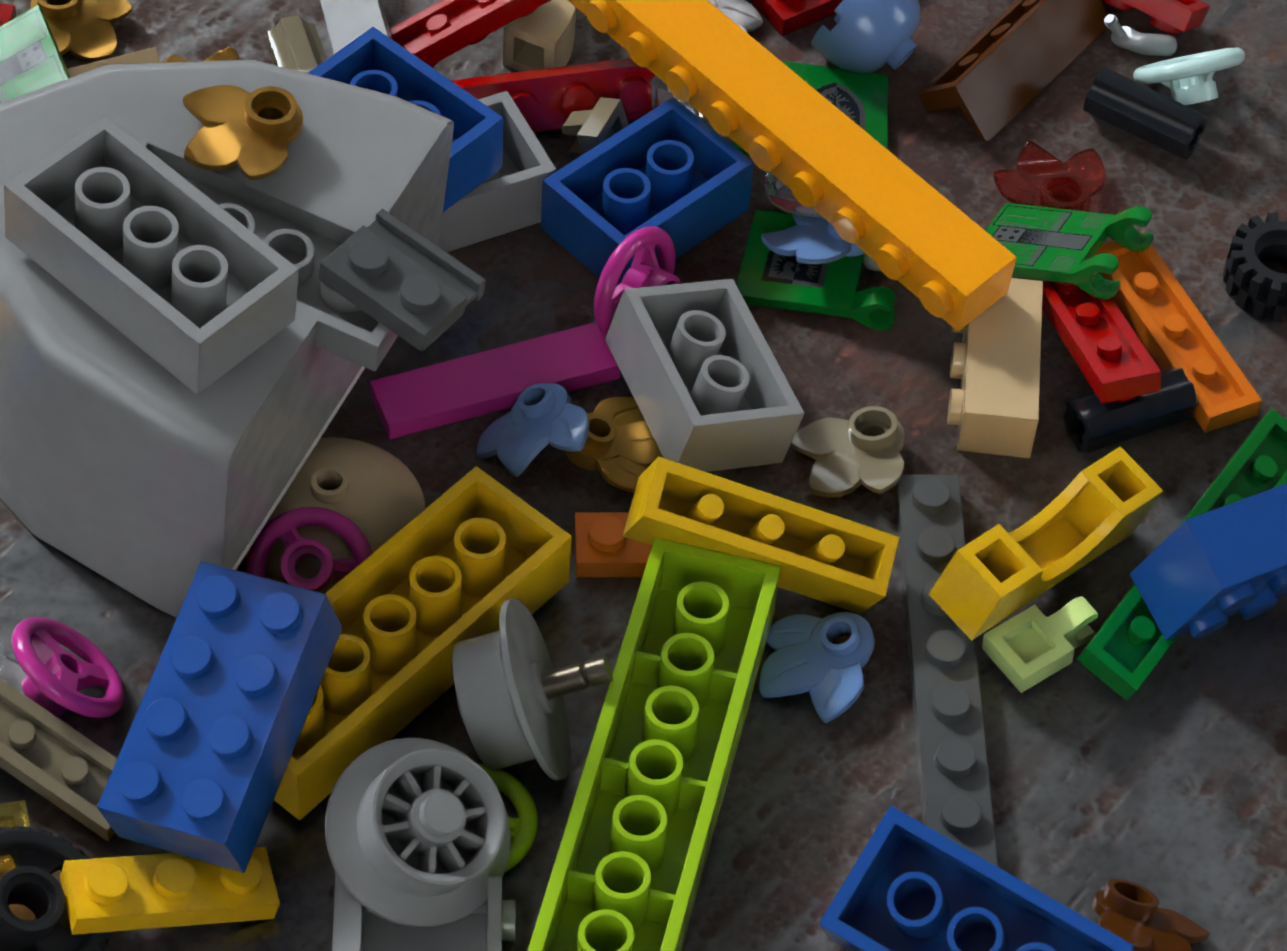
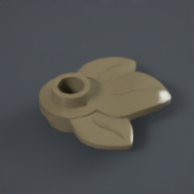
M869 406L861 408L854 412L849 420L826 417L814 421L797 431L790 444V447L816 460L809 477L810 492L817 496L827 498L842 497L852 493L861 484L872 492L881 494L897 484L903 475L905 467L904 460L899 453L905 442L903 426L897 420L895 414L884 407Z

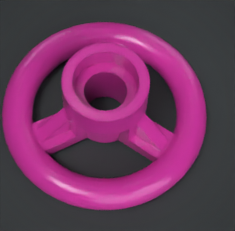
M655 226L637 229L617 246L606 262L600 275L594 298V317L598 328L603 334L607 335L613 320V313L616 312L624 289L681 284L680 279L674 275L676 262L675 247L671 237L663 229ZM655 247H656V249H657L658 261H657L656 254H655V251H654ZM634 255L631 268L624 275L622 282L616 286L623 269Z
M300 507L280 514L263 527L250 548L246 563V573L266 578L265 566L268 554L276 541L280 539L286 549L281 558V571L287 583L308 590L319 591L330 580L343 579L373 552L361 529L346 516L327 508ZM320 526L337 533L348 544L354 558L333 559L330 551L324 544L314 539H302L296 528ZM308 558L317 559L321 563L319 574L312 579H304L298 575L300 563Z
M44 617L27 618L16 625L12 633L11 643L14 655L20 667L27 675L21 682L25 696L54 716H62L67 710L91 718H106L120 710L125 696L122 680L111 661L94 643L73 628ZM59 644H61V645H63L64 647L68 648L70 651H72V652L75 653L78 657H80L83 661H81L79 658H77V657H76L75 655H73L72 653H70V652L64 650ZM97 685L103 687L105 696L104 698H93L80 693V691Z

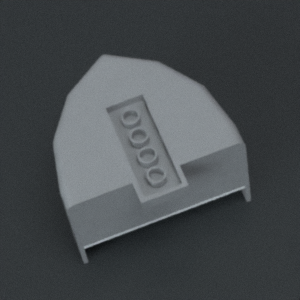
M257 60L104 65L1 102L0 498L34 536L155 608L176 618L201 561L236 570L364 369L368 368L376 371L398 337L393 331L319 280L320 263L363 225L366 227L370 226L376 220V214L382 208L438 246L454 122L393 95ZM217 85H234L249 93L261 87H279L287 90L295 97L297 104L303 112V129L298 138L288 144V160L270 176L250 180L243 175L238 165L220 171L201 169L184 159L186 146L204 125L185 108L183 96L202 88ZM104 115L299 269L295 321L198 395L5 238L4 184Z

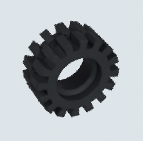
M1278 212L1267 213L1265 223L1259 215H1256L1249 219L1248 226L1242 223L1237 228L1235 236L1233 235L1225 263L1223 281L1227 282L1225 290L1229 297L1238 294L1235 304L1242 310L1251 304L1254 306L1252 316L1261 319L1264 311L1272 313L1271 322L1282 323L1284 314H1287V274L1275 272L1261 263L1264 261H1277L1287 264V219L1286 222L1279 221Z

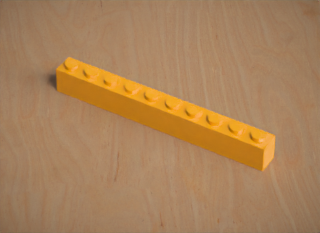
M568 0L587 16V19L597 31L607 33L620 44L637 65L647 67L666 83L671 93L677 99L683 102L687 101L706 117L718 134L725 137L728 136L746 151L758 168L772 173L792 191L794 197L802 205L808 208L812 207L832 224L844 241L855 244L872 258L884 275L892 280H898L918 297L924 308L933 316L944 319L959 332L1008 293L1017 258L1013 253L708 0Z

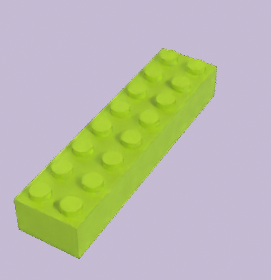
M654 538L613 671V681L609 684L528 951L682 950L775 613L781 566Z

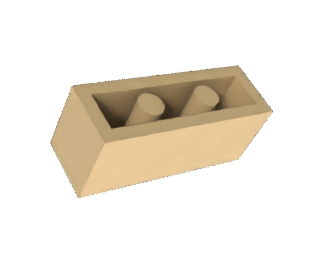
M1011 278L1006 295L959 332L952 327V332L963 333L962 343L954 342L952 347L950 378L960 379V389L951 388L947 415V425L958 426L957 451L1030 458L1039 421L1043 281Z

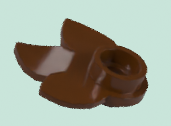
M1110 879L1105 890L1096 892L1092 901L1093 910L1100 916L1098 925L1134 945L1135 951H1193L1189 943L1203 942L1208 939L1210 934L1203 927L1180 913L1170 909L1158 908L1159 899L1154 893L1128 880Z

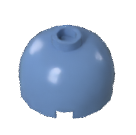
M843 0L834 10L837 14L834 18L837 25L832 30H828L822 25L811 41V45L837 68L854 73H874L888 64L896 70L918 47L911 38L920 24L919 1Z

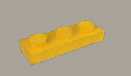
M266 847L254 848L245 873L176 853L65 860L60 873L72 935L270 920L275 918L280 906Z

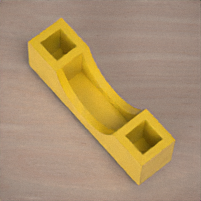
M1120 446L1082 470L1048 506L1019 528L1008 533L998 524L957 550L929 592V595L972 641L1133 534L1163 490Z

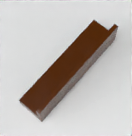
M1017 0L917 95L927 113L961 107L979 141H990L1107 28L1104 24V19L1108 13L1101 0Z

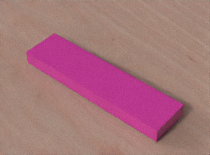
M594 322L369 381L370 397L389 440L511 408L519 395L526 388L534 384L556 383L563 386L568 393L620 379V369L605 341L606 335L600 331L597 323Z

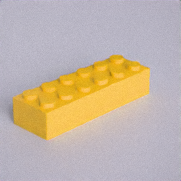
M475 466L325 594L342 626V630L274 801L300 821L332 792L338 778L352 761L370 748L394 738L454 684L452 654L457 642L498 631L500 610L504 601L512 598L519 599L532 615L569 582L572 536L479 467Z

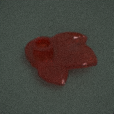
M1029 141L1019 154L1016 170L995 171L993 179L1000 194L1012 203L1089 212L1091 197L1104 187L1106 174L1103 162L1095 149L1091 148L1080 151L1064 163L1035 142Z

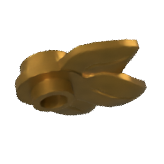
M31 0V8L39 5L43 10L61 56L69 51L76 59L86 62H96L115 56L118 43L111 24L122 20L132 12V6L127 0Z
M217 85L202 88L183 96L185 108L204 125L186 146L184 159L201 169L220 171L238 165L243 175L250 180L270 176L288 160V144L297 139L303 129V112L297 104L295 97L287 90L279 87L266 86L249 93L234 85Z
M611 397L600 401L593 413H587L589 433L583 449L575 452L565 451V453L576 466L590 471L599 470L606 482L612 486L634 493L638 477L658 456L662 458L663 456L635 399L631 397Z

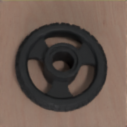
M14 826L12 829H9V827L0 828V856L10 855L16 866L15 869L7 872L0 880V951L106 950L111 932L72 935V932L64 929L58 923L64 910L65 895L60 883L52 874L62 870L65 860L91 859L81 848L78 847L76 849L73 847V842L64 839L60 835L55 837L53 832L36 828V830H32L31 827ZM19 904L29 908L37 920L26 921L16 917L10 910L9 905Z

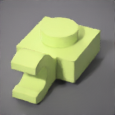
M1083 596L1068 602L1049 617H1046L1034 604L985 633L982 649L1019 692L1023 693L1072 663L1074 648L1082 646L1093 638L1095 632L1088 623L1097 619L1098 613Z

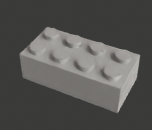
M106 115L4 184L5 238L197 395L295 321L299 269Z

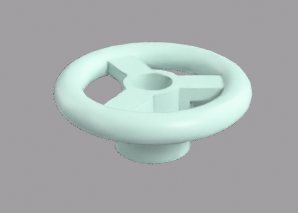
M1238 47L1225 48L1163 60L1137 68L1134 71L1133 78L1140 84H1163L1170 88L1172 99L1181 104L1190 105L1218 98L1216 81L1212 80L1214 73L1242 64L1245 60V52Z

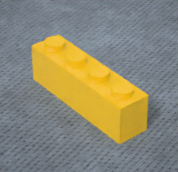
M659 456L638 477L623 533L624 537L649 545H653L654 538H659L781 566L779 588L858 614H862L886 596L900 538L899 536Z

